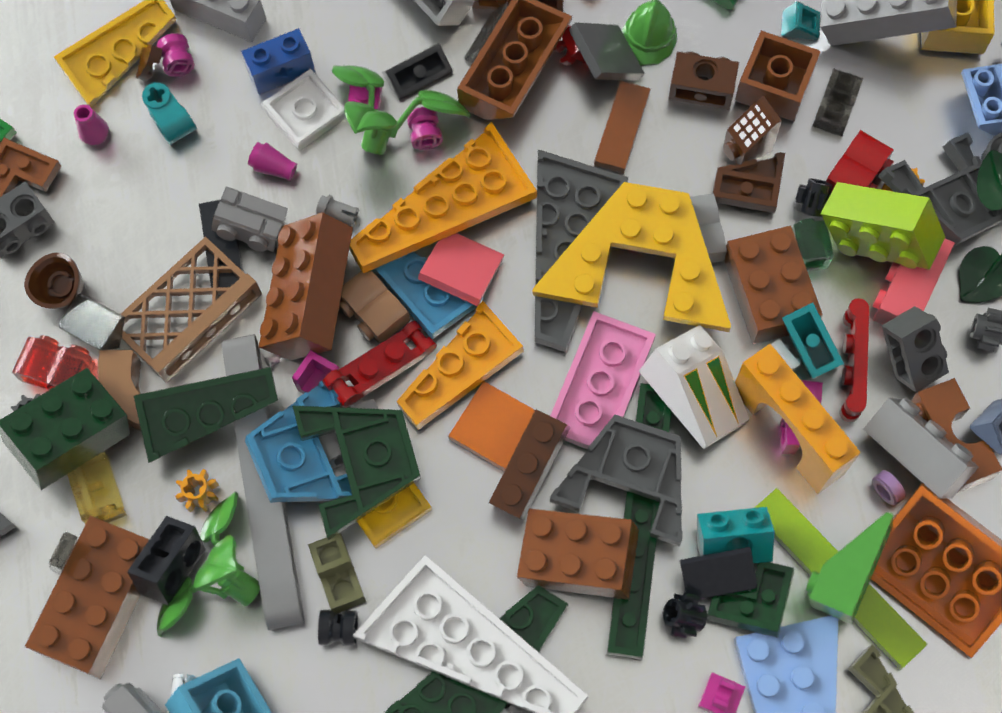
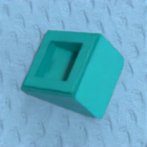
M798 1L784 9L782 13L781 36L794 39L818 40L820 36L821 12Z

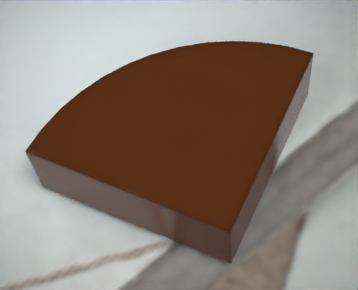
M152 45L142 48L136 75L137 79L148 81L153 76V73H151L153 63L158 64L160 62L163 52L162 48Z

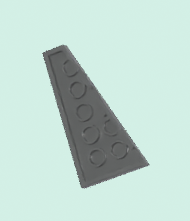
M538 149L535 285L623 182H628L629 177ZM535 296V342L566 352L583 305Z

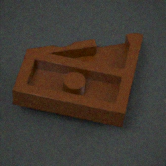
M776 153L774 158L757 161L755 158L744 161L740 165L731 164L717 168L713 188L716 202L775 213L785 153Z

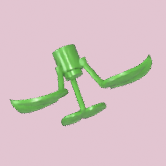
M353 65L333 66L332 73L339 80L353 86L365 87L369 92L368 104L348 101L344 106L345 116L354 133L357 134L365 131L360 146L367 152L378 155L384 154L389 137H396L399 128L418 105H423L427 109L437 112L463 115L468 119L471 117L468 110L455 98L438 91L421 90L418 94L419 97L412 101L399 120L396 121L390 114L374 109L375 87L384 86V80L379 74L370 69Z
M233 492L228 498L220 502L206 518L200 537L204 543L211 540L214 547L205 564L197 572L194 583L192 584L193 580L187 577L170 604L162 603L157 619L158 636L162 637V632L171 628L181 619L190 605L193 594L197 591L215 594L223 599L230 596L244 606L251 604L260 591L259 581L244 572V567L237 563L236 539L228 535L220 540V533L227 529L234 516L239 496L238 492ZM218 583L221 588L211 587V585Z

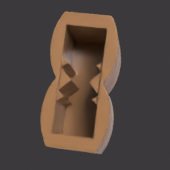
M371 270L364 274L360 271L343 285L339 308L348 318L353 315L360 322L357 327L368 341L374 338L380 344L411 321L406 308Z

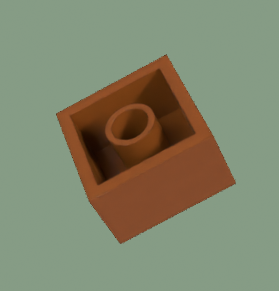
M761 30L740 79L735 101L752 106L759 98L764 96L778 116L794 121L821 51Z

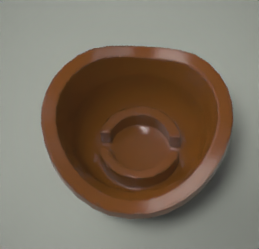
M57 252L41 257L32 265L25 277L24 287L29 299L38 306L48 309H59L72 304L79 298L83 290V280L74 260L66 254Z

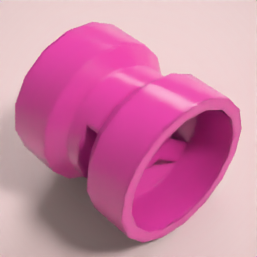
M173 33L159 39L157 47L163 50L161 57L164 58L162 65L165 74L171 77H180L194 69L195 64L192 55L188 53L189 44L186 36Z
M426 107L414 109L407 118L408 127L413 131L410 135L413 148L429 150L438 147L442 143L443 138L441 129L437 127L439 122L437 111L427 109Z

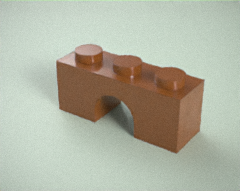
M955 378L917 392L911 401L920 408L921 411L918 414L927 422L932 420L939 424L947 432L944 437L953 445L959 443L973 454L971 460L979 466L957 493L996 477L1002 471V467L992 448L983 440L972 444L962 442L953 433L952 422L961 419L970 409Z

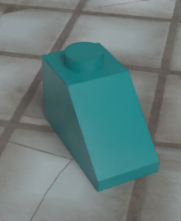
M814 303L782 317L810 378L814 379L844 364Z

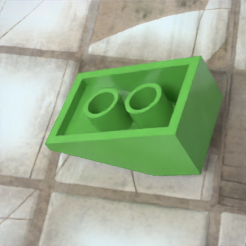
M889 512L883 514L824 563L820 573L813 571L806 587L811 607L849 624L853 623L892 530L894 514Z

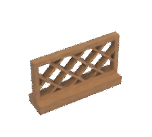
M205 236L109 324V327L167 383L262 295V292L257 282L248 273L245 274ZM208 249L214 255V266L197 267V258ZM220 261H221L225 266H219ZM213 273V288H196V274ZM219 273H234L239 278L231 287L218 288ZM179 274H190V288L173 289V279ZM189 295V310L171 311L172 296ZM195 295H212V304L206 310H194ZM155 296H166L165 311H148L149 301ZM171 317H188V327L182 332H170ZM142 318L141 333L127 334L121 329L128 320ZM148 318H165L164 333H147ZM164 339L163 350L152 359L146 353V340ZM134 340H140V346Z

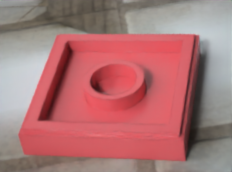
M455 233L437 242L419 272L418 280L478 306L501 265L504 254Z

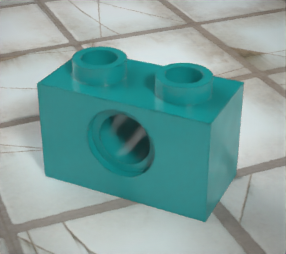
M767 507L697 514V547L700 556L750 547L753 563L773 561L775 531Z

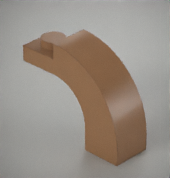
M99 350V382L127 414L128 424L141 431L134 401V395L141 394L139 387L140 359L133 350Z

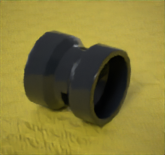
M321 610L318 621L319 645L331 646L334 642H341L344 646H356L357 639L353 637V634L358 630L357 611L345 610L342 614H335L333 610Z

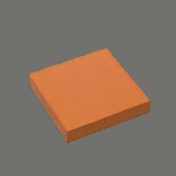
M483 381L448 437L449 440L505 471L535 410Z

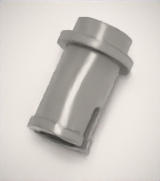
M322 195L317 204L316 214L323 212L353 227L356 222L353 219L358 217L359 208L333 200L332 195L327 197Z

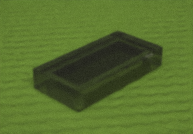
M68 532L63 533L49 561L50 571L61 574L77 542L78 536Z

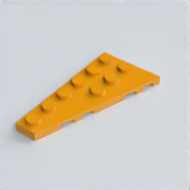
M491 122L484 128V133L475 140H469L464 145V149L454 158L445 160L414 186V191L405 199L400 198L396 201L386 215L381 219L376 218L351 239L349 250L364 274L536 199L537 190Z

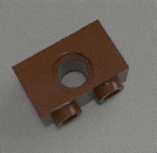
M677 51L668 100L730 110L739 62L731 61L725 57L713 58L701 56L695 52L684 53ZM699 77H707L709 80H702Z

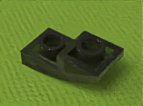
M833 69L812 127L843 136L863 78Z

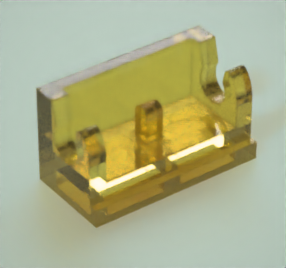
M105 452L98 454L67 474L81 520L85 524L89 516L108 523L127 516L108 455Z

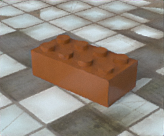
M323 212L282 226L278 235L279 244L276 260L272 265L273 275L270 290L266 296L265 317L260 327L259 348L288 360L306 357L310 350L316 354L332 350L353 227Z
M89 516L24 647L101 679L141 596L127 571L150 539Z

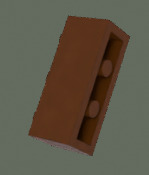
M535 409L489 503L519 519L525 520L528 510L531 508L570 427Z

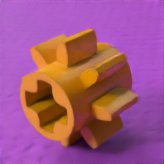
M205 469L200 474H193L190 470H187L188 476L183 481L176 480V484L181 488V492L175 498L179 502L187 501L185 508L189 512H192L195 507H201L207 512V505L211 501H218V497L213 493L212 489L217 488L219 484L216 479L208 480L209 474ZM201 486V487L199 488L200 494L197 495V496H194V494H195V487Z

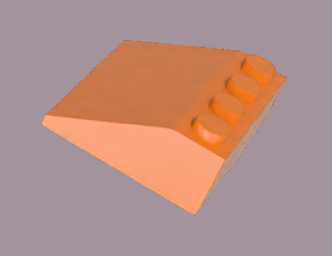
M921 483L893 518L892 530L871 579L972 658L1002 623V540L952 501L940 499L926 485Z

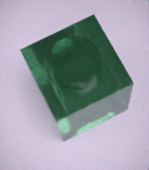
M803 219L793 224L792 230L807 271L828 269L834 253L829 231L824 220Z

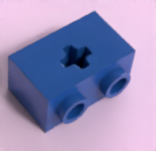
M299 28L241 51L247 70L259 95L292 82L309 69L314 73L316 72L311 52Z

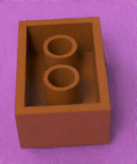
M791 225L727 241V252L724 262L753 345L789 336L782 317L811 303H814L820 317H822L823 314Z
M529 508L517 578L527 587L535 588L539 585L549 590L629 599L639 530L631 519Z

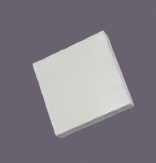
M311 69L261 103L262 109L299 151L346 118L342 103Z

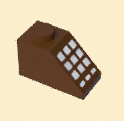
M764 96L759 98L727 129L723 148L727 157L731 161L735 160L738 165L747 160L759 159L773 151L782 120Z

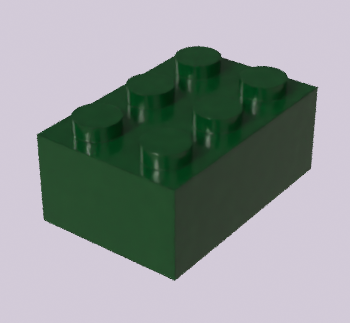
M85 368L0 419V435L3 443L41 490L130 435L127 414L88 368Z

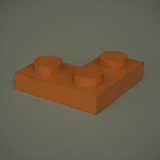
M3 138L0 143V197L14 189L19 181H26L28 185L47 192L62 165L54 158Z

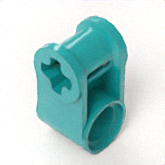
M152 83L144 88L142 92L143 102L159 131L170 146L197 129L186 109L179 104L165 84Z

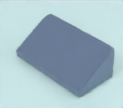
M1002 399L993 401L970 425L971 430L999 455H1002Z

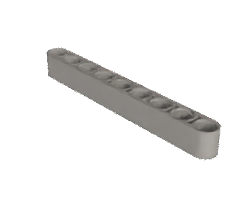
M255 334L221 342L226 376L263 368ZM269 405L234 421L263 612L267 628L272 630L304 623V612L285 502L269 501L245 443L246 435L271 418Z

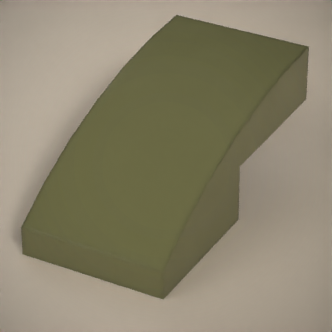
M341 532L329 540L326 537L308 544L330 609L337 614L365 603L366 599Z

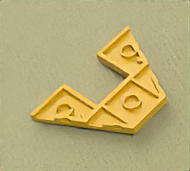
M623 182L532 290L533 296L598 308L611 247L675 258L663 320L692 326L701 325L703 328L730 332L731 328L689 193Z

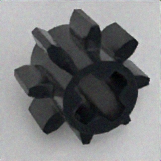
M814 178L808 179L807 186L799 184L795 202L802 203L800 211L811 216L822 217L821 212L832 193V184Z
M686 592L683 595L675 593L674 598L667 601L663 609V620L665 625L673 626L671 635L686 638L687 635L696 637L697 632L705 627L707 623V610L705 605L698 604V595Z

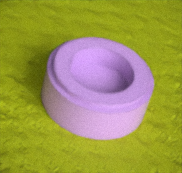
M882 470L872 479L874 489L888 504L897 505L906 497L903 486L890 472Z

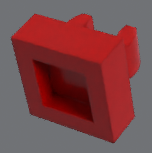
M569 25L562 36L563 40L558 42L554 50L561 53L567 49L566 55L560 59V62L565 66L573 64L576 59L586 64L570 34L569 29L571 25Z

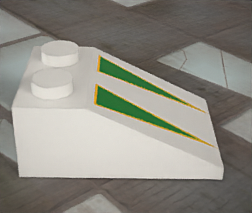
M701 325L657 347L639 370L640 374L703 449L750 420L722 349Z

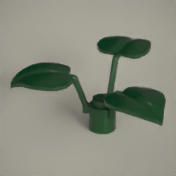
M991 150L986 155L977 177L978 197L985 207L993 211L1002 209V153L996 150ZM981 246L972 249L965 255L959 271L960 297L962 300L985 302L1002 296V253L999 255L998 251L994 248Z

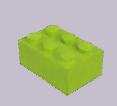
M837 182L821 212V216L838 250L848 256L860 255L870 257L877 262L889 261L899 263L907 268L919 267L930 270L945 239L941 224L928 197Z

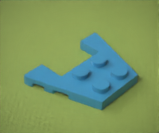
M322 381L310 392H305L297 398L296 402L282 412L279 411L246 435L245 443L270 502L333 501L352 495L347 474L339 477L335 476L319 437L302 441L292 406L340 407L341 404L337 400L338 395L336 392L329 390Z

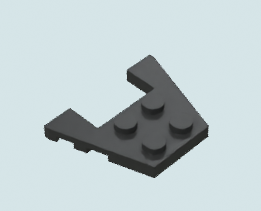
M968 132L949 140L942 147L959 170L958 173L923 187L907 162L903 160L885 168L878 175L894 192L930 198L945 238L955 242L954 246L996 226L1002 221L1001 211L988 209L978 197L977 177L982 163L979 156H973L970 148L973 140Z
M614 415L588 447V450L579 462L568 472L567 477L559 487H556L552 492L550 502L580 512L591 479L660 502L650 537L680 547L682 542L681 436Z

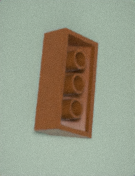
M511 0L457 88L458 102L468 112L485 120L513 118L572 21V16L537 0Z

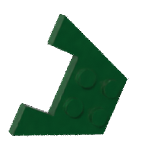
M292 406L302 441L336 432L352 491L350 496L318 504L328 540L421 478L402 410Z

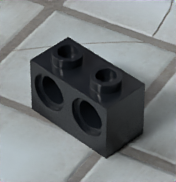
M168 516L164 518L127 571L140 595L166 605L170 604L206 550L196 527Z

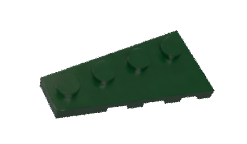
M266 367L134 395L148 463L278 401L272 368Z

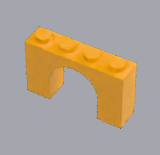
M768 344L742 363L735 384L744 405L752 415L768 405L785 420L795 434L802 450V459L796 469L814 491L819 494L844 476L861 453L860 450L775 348Z

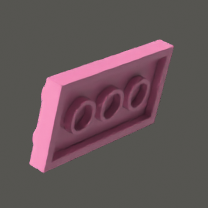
M593 311L550 415L570 427L565 441L588 449L614 415L624 417L641 375L639 370L647 360L656 334Z

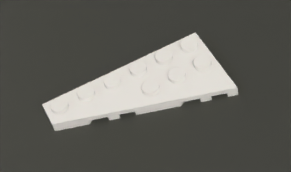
M426 555L353 634L355 639L532 713H576L588 699V695Z

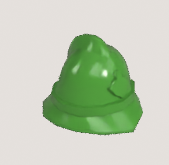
M659 0L648 1L638 6L622 28V33L641 66L659 64L672 54L677 43L675 21L665 5Z

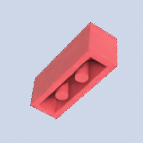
M944 239L930 270L919 267L907 268L893 262L885 277V280L889 281L890 284L886 291L880 289L872 307L878 309L873 321L883 325L914 306L924 311L955 242Z

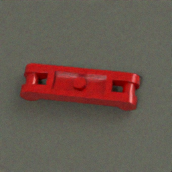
M861 298L852 300L843 315V323L849 328V334H845L843 340V353L848 354V365H844L842 371V385H847V399L840 408L839 413L840 417L849 423L855 422L860 417L867 404L869 304Z
M414 320L408 323L400 332L339 370L334 369L329 372L322 382L329 390L336 392L338 395L337 400L343 407H348L430 355L436 349L437 344L431 337H425L421 332L422 327ZM412 341L417 347L410 350L406 344ZM349 380L354 386L349 387L345 382Z

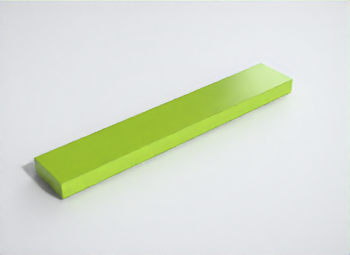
M778 488L773 490L754 507L768 508L775 531L774 538L810 576L813 571L820 573L823 564L838 553L837 549ZM869 584L854 622L901 670L928 644Z

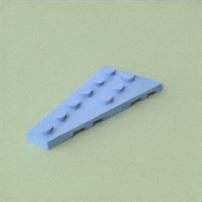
M826 616L782 626L778 637L756 632L734 638L754 713H836L838 618Z

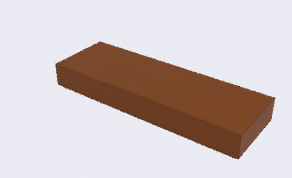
M620 81L594 160V166L625 174L651 88Z

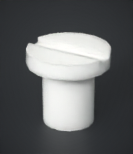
M275 354L270 358L265 357L264 361L268 367L273 368L274 364L280 362V358Z

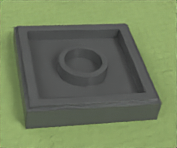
M575 22L570 27V34L594 79L639 80L645 74L619 25Z

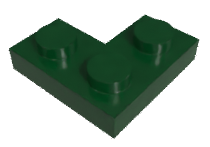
M771 562L758 563L756 570L757 588L751 591L747 590L712 597L707 615L708 621L778 637L794 576V568Z

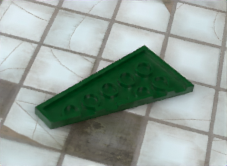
M538 585L508 609L499 619L540 653L566 611L568 603ZM433 671L403 698L392 704L384 713H502L508 702Z

